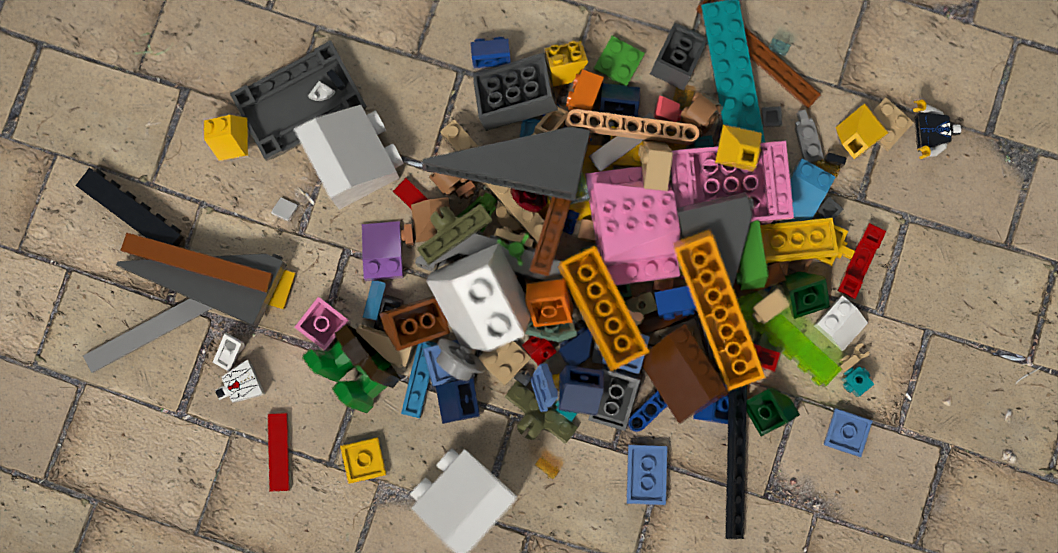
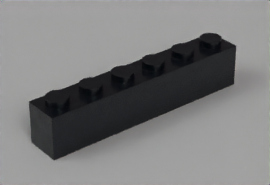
M89 167L75 185L145 238L176 247L184 239V236L180 234L182 230L174 224L171 227L165 223L167 219L159 213L156 215L150 212L151 207L144 202L141 204L136 202V196L128 190L126 193L121 191V185L113 179L110 182L106 180V174L98 168L94 171Z

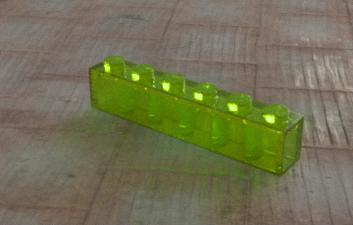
M758 292L751 294L740 306L744 320H750L755 324L754 329L757 332L766 334L769 337L768 341L774 347L779 346L783 350L782 354L791 361L793 359L798 364L797 368L804 374L807 372L812 376L811 380L818 387H826L842 369L781 313H778L765 324L757 323L751 315L753 313L751 309L765 298Z

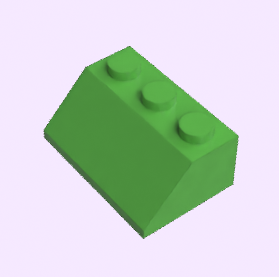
M759 220L749 224L738 266V273H736V282L740 284L741 290L763 288L768 278Z

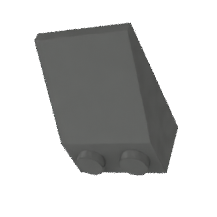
M674 22L650 75L684 90L706 45L707 37Z
M604 364L602 369L604 371V389L598 413L596 416L589 415L588 420L625 431L642 371L639 374L619 368L610 371L608 365Z

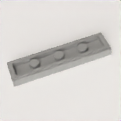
M648 113L643 117L648 119H655L651 113ZM634 124L628 128L630 131L637 130ZM647 127L649 133H655L654 127ZM616 136L592 153L589 158L599 172H601L642 143L643 140Z

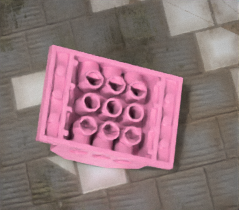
M786 141L761 143L754 171L715 163L718 147L672 150L670 169L676 208L745 192L748 198L752 197L754 209H751L752 217L750 223L759 220L760 225H766L774 220L794 218Z
M642 166L586 173L585 179L596 247L615 286L679 277L678 260L673 243L680 240V228L674 193L670 183H668L667 191L644 189Z

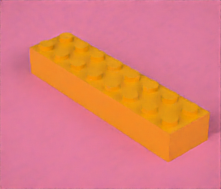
M709 229L674 242V250L728 391L765 378L711 230Z

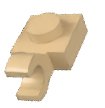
M862 343L855 346L853 355L849 356L847 354L839 360L841 364L837 368L841 373L846 372L862 358L869 355V351L864 354L859 352L860 347L863 346Z

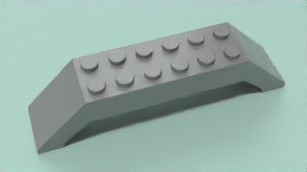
M477 231L430 265L425 262L422 256L417 257L415 263L417 267L433 272L437 268L460 257L465 258L493 246L501 238L490 235V238L483 235V232ZM501 246L515 275L535 282L563 279L558 269V265L562 261L556 260V256L550 274L546 276L530 271L536 249L529 247L526 250L524 249V253L521 256L523 264L520 265L516 258L510 256L509 250Z

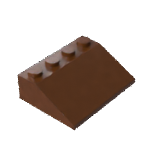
M685 324L667 335L644 356L642 366L678 424L683 423L729 394Z

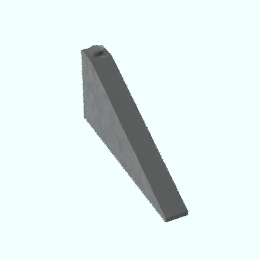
M567 127L424 158L422 166L424 171L575 201L588 147L590 130L582 127Z
M744 192L676 208L683 239L709 229L711 230L733 289L752 217L751 209H754L752 197L748 198V195ZM701 321L709 359L712 360L715 355Z
M274 253L272 256L268 254L212 256L272 273L273 276L268 291L265 293L152 260L117 261L116 263L123 270L257 328L287 266L282 261L283 258Z

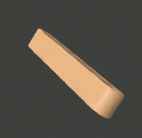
M580 109L571 110L565 121L567 127H582L590 130V133L680 145H691L699 136L698 128L692 124ZM576 116L580 122L577 124L572 123L570 117ZM596 119L599 125L592 126L589 120ZM610 121L616 122L617 125H618V128H616V129L611 128V127L609 126L608 122H610ZM634 124L637 130L630 131L627 125ZM648 126L654 127V134L647 131ZM666 129H672L674 136H668ZM685 131H690L693 134V138H687Z

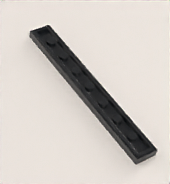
M747 384L729 390L725 539H744Z

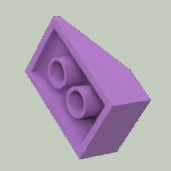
M400 221L362 224V260L365 281L404 278Z

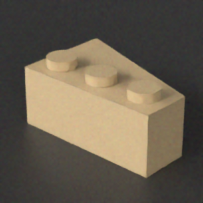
M643 140V145L639 146L638 156H640L644 189L668 190L673 152L666 142Z

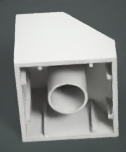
M362 105L314 118L294 129L330 199L339 210L399 179L395 168L403 165L404 162L394 144L384 148L377 135L383 133L386 129L376 110L366 115Z
M499 243L429 274L426 281L460 346L489 351L525 335L531 318L525 302L526 295Z
M451 448L436 465L444 473L435 483H431L425 477L411 492L410 495L417 501L411 509L455 553H468L517 499V496L466 449L459 455Z

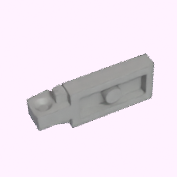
M806 109L798 111L797 117L799 121L795 122V131L803 159L810 163L823 160L824 156L813 119H808Z

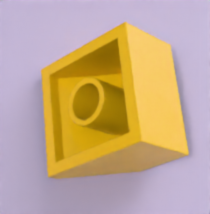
M227 115L204 120V140L219 161L248 156L247 118Z

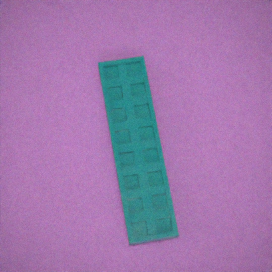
M724 0L702 4L701 9L718 102L723 106L721 111L723 125L762 133L761 143H765L739 0Z

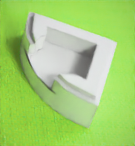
M318 81L308 97L315 101L327 100L335 94V90Z

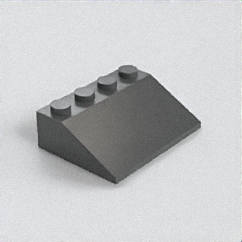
M545 53L472 74L478 116L486 131L558 110Z

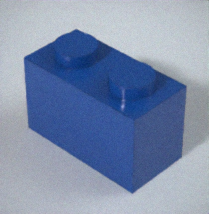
M688 286L654 293L660 319L671 320L676 315L681 314L683 316L694 315V312L698 311Z

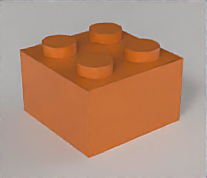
M583 69L581 74L577 73L573 82L574 92L570 91L566 100L568 112L573 109L593 111L603 85L604 77Z
M565 279L526 284L525 302L534 327L573 322V303Z

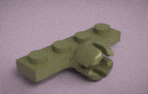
M481 204L460 218H457L447 206L439 208L443 216L442 219L436 211L431 215L430 221L436 228L437 234L417 247L418 252L428 265L492 222L491 217Z
M518 381L505 395L506 399L524 412V417L517 424V430L522 435L528 427L530 431L525 438L529 440L536 439L540 432L546 429L566 444L578 429L576 425L552 407H548V411L540 412L535 394Z

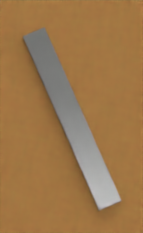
M189 298L83 355L91 373H94L213 308Z

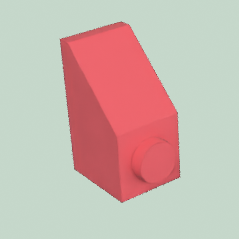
M659 96L654 118L656 120L680 122V115L682 113V110H679L680 104L664 96Z

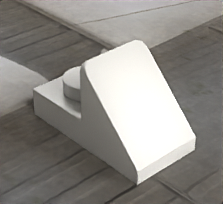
M226 332L213 363L229 372L233 368L238 354L245 348L244 343Z

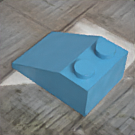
M801 159L790 176L794 218L786 220L789 222L812 220L829 191L835 176Z

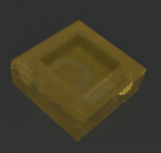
M676 87L672 101L679 103L680 109H684L687 106L690 107L694 91L682 90Z

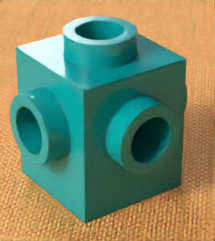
M860 366L849 368L843 373L845 377L841 379L844 382L842 385L848 393L852 392L855 397H860L875 385L869 378L871 377L870 373Z

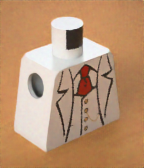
M249 360L244 361L222 376L224 386L215 389L219 400L229 396L234 403L265 395L255 369Z

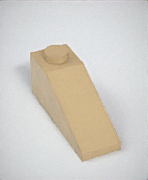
M777 289L751 309L753 312L751 315L757 323L765 324L790 304Z
M362 324L357 327L356 331L387 361L392 362L393 366L403 368V366L406 367L409 364L414 346L396 351L385 332Z

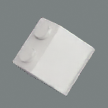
M841 296L815 323L814 327L841 351H844L868 322L850 301Z

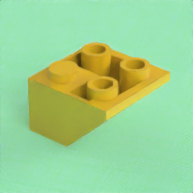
M571 41L567 44L552 45L545 48L553 87L572 83L576 74H580L582 69L588 64L582 41Z
M865 103L835 127L842 145L853 159L863 155L889 133Z
M723 125L715 163L754 171L759 156L762 133Z

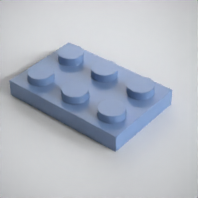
M628 445L626 503L666 505L667 446Z

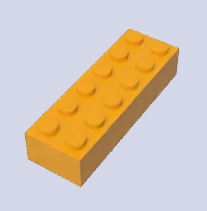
M595 246L558 265V269L563 279H565L566 285L610 371L649 352Z

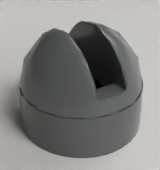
M521 370L514 376V379L527 386L531 379L530 373L525 375L526 370Z

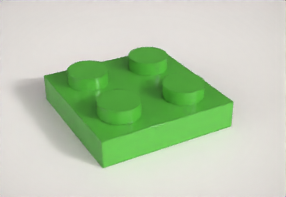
M611 36L594 66V70L623 86H628L645 53Z

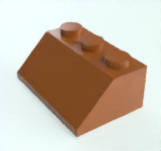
M435 296L380 313L385 333L396 351L450 334L447 319Z

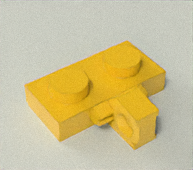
M834 225L839 252L838 256L815 258L829 266H832L835 258L840 259L843 256L851 259L855 253L854 250L846 247L848 243L844 241L848 231L837 225Z

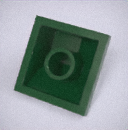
M801 271L785 276L786 281L782 282L787 302L790 304L789 308L794 319L830 307L825 276Z
M771 387L747 400L746 412L760 436L789 423L800 415L791 398Z

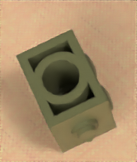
M651 291L648 293L642 292L637 297L632 296L624 302L628 310L639 312L642 315L657 310L656 299L652 296Z

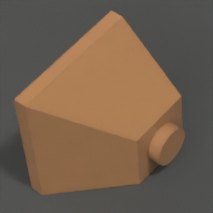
M448 197L429 199L411 205L416 243L426 242L437 234V230L431 223L430 217L436 211L441 219L443 218L439 208L444 206L450 208Z

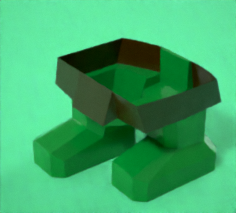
M344 325L334 333L338 341L329 351L310 348L302 355V358L315 374L337 382L332 387V390L345 406L367 414L373 408L374 398L385 388H394L399 382L400 377L390 362L380 355L356 331L357 329ZM355 367L361 372L355 381H339Z

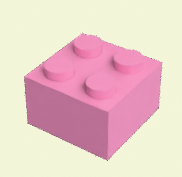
M318 297L294 328L323 350L329 351L338 340L334 333L344 325L349 326L351 321Z

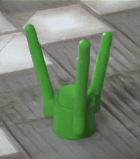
M485 193L483 197L479 195L476 201L456 217L464 216L477 204H481L491 217L496 209L497 200L488 193ZM486 226L483 227L480 231L484 232Z
M528 233L525 234L521 242H512L510 245L501 240L497 241L502 247L509 250L510 256L516 258L520 265L523 264L521 256L524 253L523 246L529 237Z

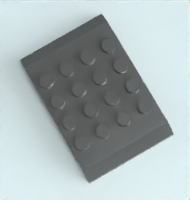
M331 40L315 48L314 52L249 86L245 85L230 93L241 116L247 118L248 129L266 161L301 145L294 129L306 122L358 105H362L363 109L367 108ZM329 70H334L346 85L345 89L341 91L336 87L327 75ZM318 81L335 90V94L327 100L315 101L308 97Z

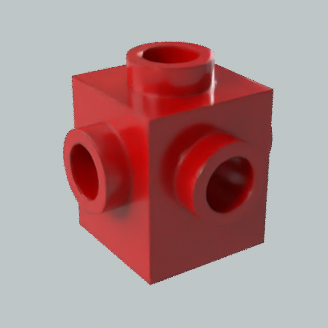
M532 336L522 345L538 366L556 353L552 346L555 343L552 340Z

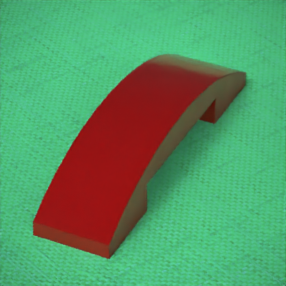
M871 223L867 225L854 250L855 253L847 265L837 291L856 299L866 272L887 231Z

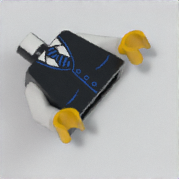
M923 99L916 100L914 103L917 104L918 108H914L913 111L921 112L914 116L917 152H922V156L919 159L935 157L943 152L947 145L951 143V136L961 134L960 124H950L949 115H944L942 111L926 104Z

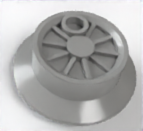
M440 339L438 341L441 352L436 361L450 375L463 381H469L474 372L483 373L485 371V366L481 360L466 346H460L447 339Z

